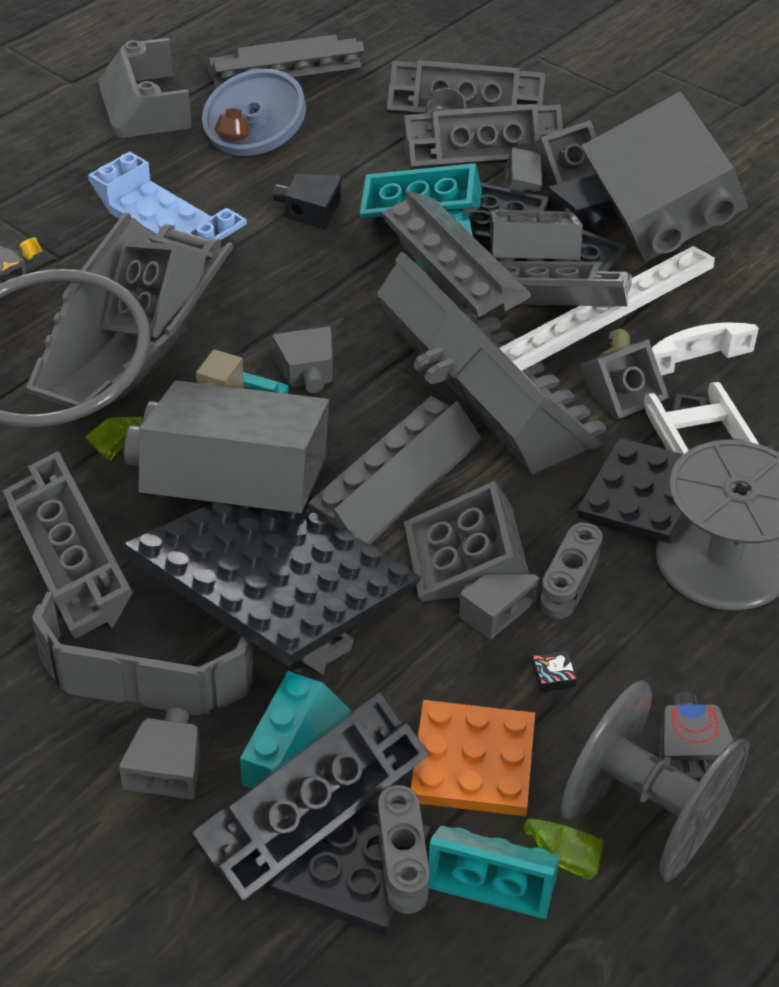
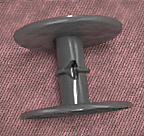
M741 440L712 441L690 449L675 463L670 476L672 498L685 519L671 544L657 541L656 559L661 573L679 593L696 603L711 608L732 611L747 610L773 601L779 596V452L760 444Z
M640 680L628 687L617 698L585 744L567 782L562 799L561 812L563 817L569 820L580 818L598 803L616 779L641 794V802L647 803L651 800L674 814L678 819L666 842L659 865L661 878L665 882H669L686 867L722 814L741 776L748 757L750 744L748 740L742 738L731 742L713 761L699 782L671 766L670 757H665L661 760L636 745L647 721L652 703V689L645 680Z

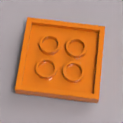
M423 700L418 739L429 756L413 768L411 789L416 793L419 804L526 816L535 713Z

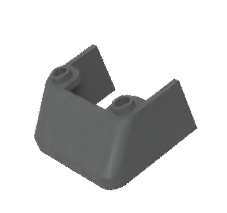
M169 38L126 42L98 78L100 95L113 135L126 138L192 128L188 89L162 93L160 87L153 82L144 81L140 84L136 83V81L173 76Z

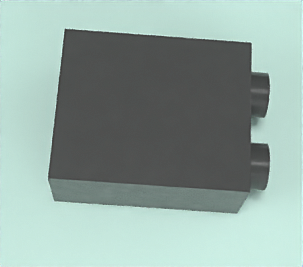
M681 91L581 146L594 175L598 177L610 197L614 211L645 262L660 254L676 250L684 241L713 226L727 223L735 214L748 208L734 167Z
M175 380L160 401L148 402L142 426L131 425L129 427L124 448L125 463L128 466L139 467V492L302 513L326 459L329 399Z

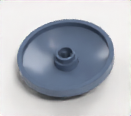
M274 69L246 71L228 79L210 95L202 113L203 128L210 142L222 152L236 156L262 154L285 143L300 128L306 114L305 96L299 83L285 72ZM227 108L240 109L242 114L247 116L251 133L246 139H224L215 132L214 127L221 113L226 112Z

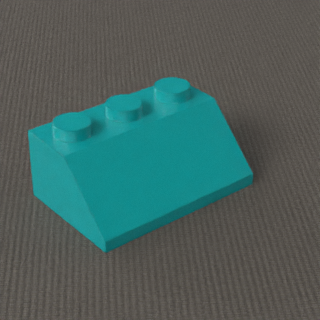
M288 671L240 757L242 785L250 787L351 710L323 682Z
M441 825L430 841L428 888L546 919L556 881L560 856L550 854L541 848L531 849L512 844L502 838H488L473 834L463 828H450Z

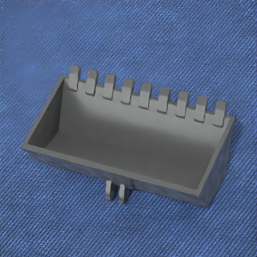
M400 252L395 260L397 262L377 292V296L396 331L420 355L416 358L413 365L419 373L426 371L424 377L429 384L433 385L444 381L531 474H535L589 449L593 450L602 445L595 436L604 433L606 426L598 420L583 425L579 420L589 417L590 410L584 405H577L567 409L564 405L574 401L575 395L569 390L551 393L549 389L558 386L559 379L554 375H544L536 378L535 374L544 371V365L540 361L521 371L499 349L515 340V336L508 331L499 332L494 335L491 334V331L501 327V322L497 318L491 317L478 321L476 319L477 316L468 307L463 309L437 281L405 253Z

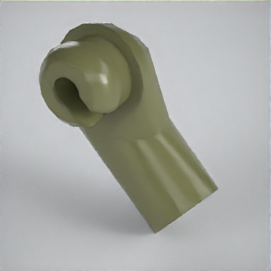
M623 329L612 331L608 339H612L610 344L613 347L604 351L601 355L629 345L630 335Z

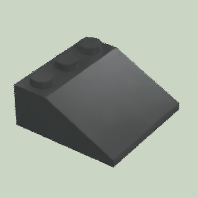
M489 210L491 255L497 258V261H515V258H526V261L543 262L544 259H555V262L580 260L583 225L573 212Z
M124 241L113 281L128 289L136 297L147 315L150 337L158 338L198 287L200 278L204 273L206 255L178 244ZM110 293L100 329L137 335V326L132 313L119 298Z
M495 481L404 521L413 571L421 576L420 581L416 585L418 597L421 601L459 598L461 591L467 584H473L484 574H529L512 505Z

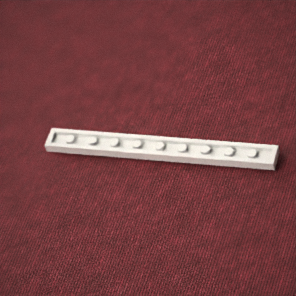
M692 246L633 277L632 286L628 293V307L578 306L499 349L522 371L714 268L715 258Z

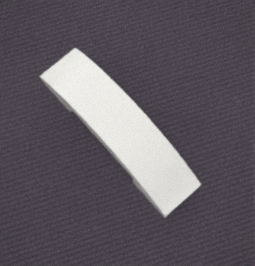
M714 323L696 326L666 337L653 346L652 350L661 375L674 372L676 362L718 351H722L726 358L753 352L759 328L755 324Z

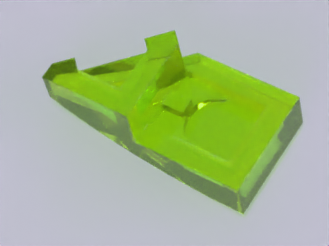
M108 417L94 428L85 439L110 461L125 446L129 427L131 425L142 426L144 417Z
M529 818L524 823V831L527 835H533L539 848L548 851L550 854L560 856L559 867L589 881L597 874L604 840L583 831L549 821Z

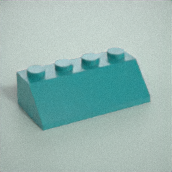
M476 163L367 174L360 217L369 219L382 218V212L407 199L405 190L435 199L446 211L480 208L482 187Z

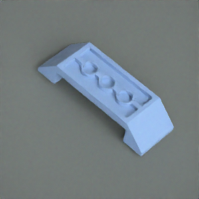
M132 152L123 154L121 157L88 175L89 181L111 215L120 219L125 212L131 214V217L135 218L153 235H156L162 226L167 223L173 225L175 230L206 239L214 237L221 241L247 224V219L228 208L211 217L150 181L149 162Z

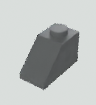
M484 574L473 584H467L459 595V617L491 640L537 601L540 578L535 574Z

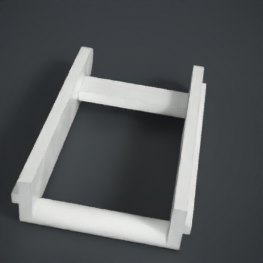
M719 382L709 384L708 395L711 404L666 412L655 393L645 395L644 406L646 414L669 451L681 454L689 451L676 430L677 428L717 421L723 422L733 440L759 444Z

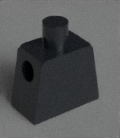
M296 174L290 186L275 185L273 201L285 203V216L288 219L326 230L341 201V177Z
M596 175L549 186L548 211L573 212L582 223V230L592 228L595 232L599 233L607 228L611 201Z

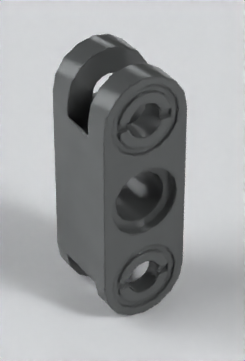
M578 523L573 525L566 534L543 578L540 608L545 615L561 619L570 616L575 610L599 561L603 535L601 530L595 525ZM587 535L591 539L582 540L579 536Z
M395 785L382 791L378 802V833L386 895L390 906L394 910L404 914H412L420 911L428 901L430 871L418 797L412 789L406 786ZM395 800H401V801H403L405 804H399V803L391 804V803H392L393 801H395ZM398 847H407V848H409V849H408V850H399V849H397V848H398Z

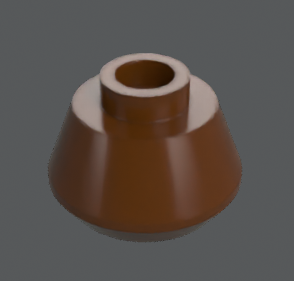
M227 108L226 112L221 113L214 127L219 137L230 140L246 139L251 133L247 116L242 114V110L236 108Z

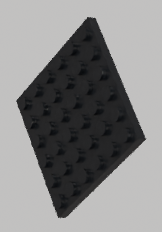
M213 502L124 543L122 556L286 666H290L417 589L416 585L421 579V576L411 571L405 564L393 560L382 553L379 548L371 546L359 538H355L354 533L351 531L338 529L328 522V518L325 515L312 513L306 505L302 513Z

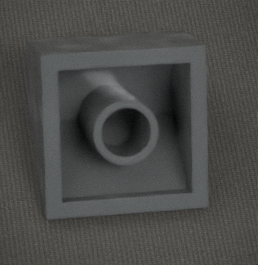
M591 120L543 136L534 142L536 152L541 154L542 169L554 185L594 175L581 147L597 137Z
M649 339L626 345L580 364L590 394L615 419L623 418L644 409L646 394L655 393L660 402L669 398Z

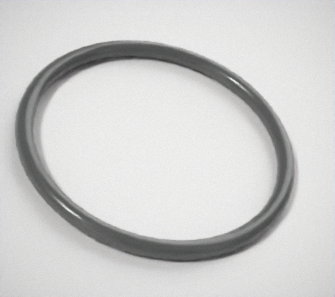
M75 269L37 271L1 283L0 299L25 287L48 282H78L104 289L119 298L132 313L137 326V345L132 360L123 374L110 387L94 398L65 410L44 414H18L0 410V423L9 426L31 428L60 425L86 417L120 396L138 376L145 363L150 346L148 318L136 297L128 289L105 276Z

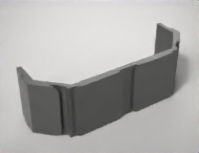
M47 591L42 604L37 605L32 616L40 660L54 680L56 677L59 679L60 689L69 694L114 702H137L145 707L162 710L176 707L185 710L191 715L209 714L210 710L215 707L222 708L248 695L253 677L252 643L243 636H240L237 649L207 664L196 667L60 644L58 640L61 634L52 592Z

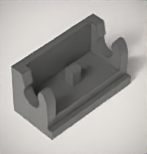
M512 147L505 167V188L522 192L524 190L540 191L542 186L541 154Z

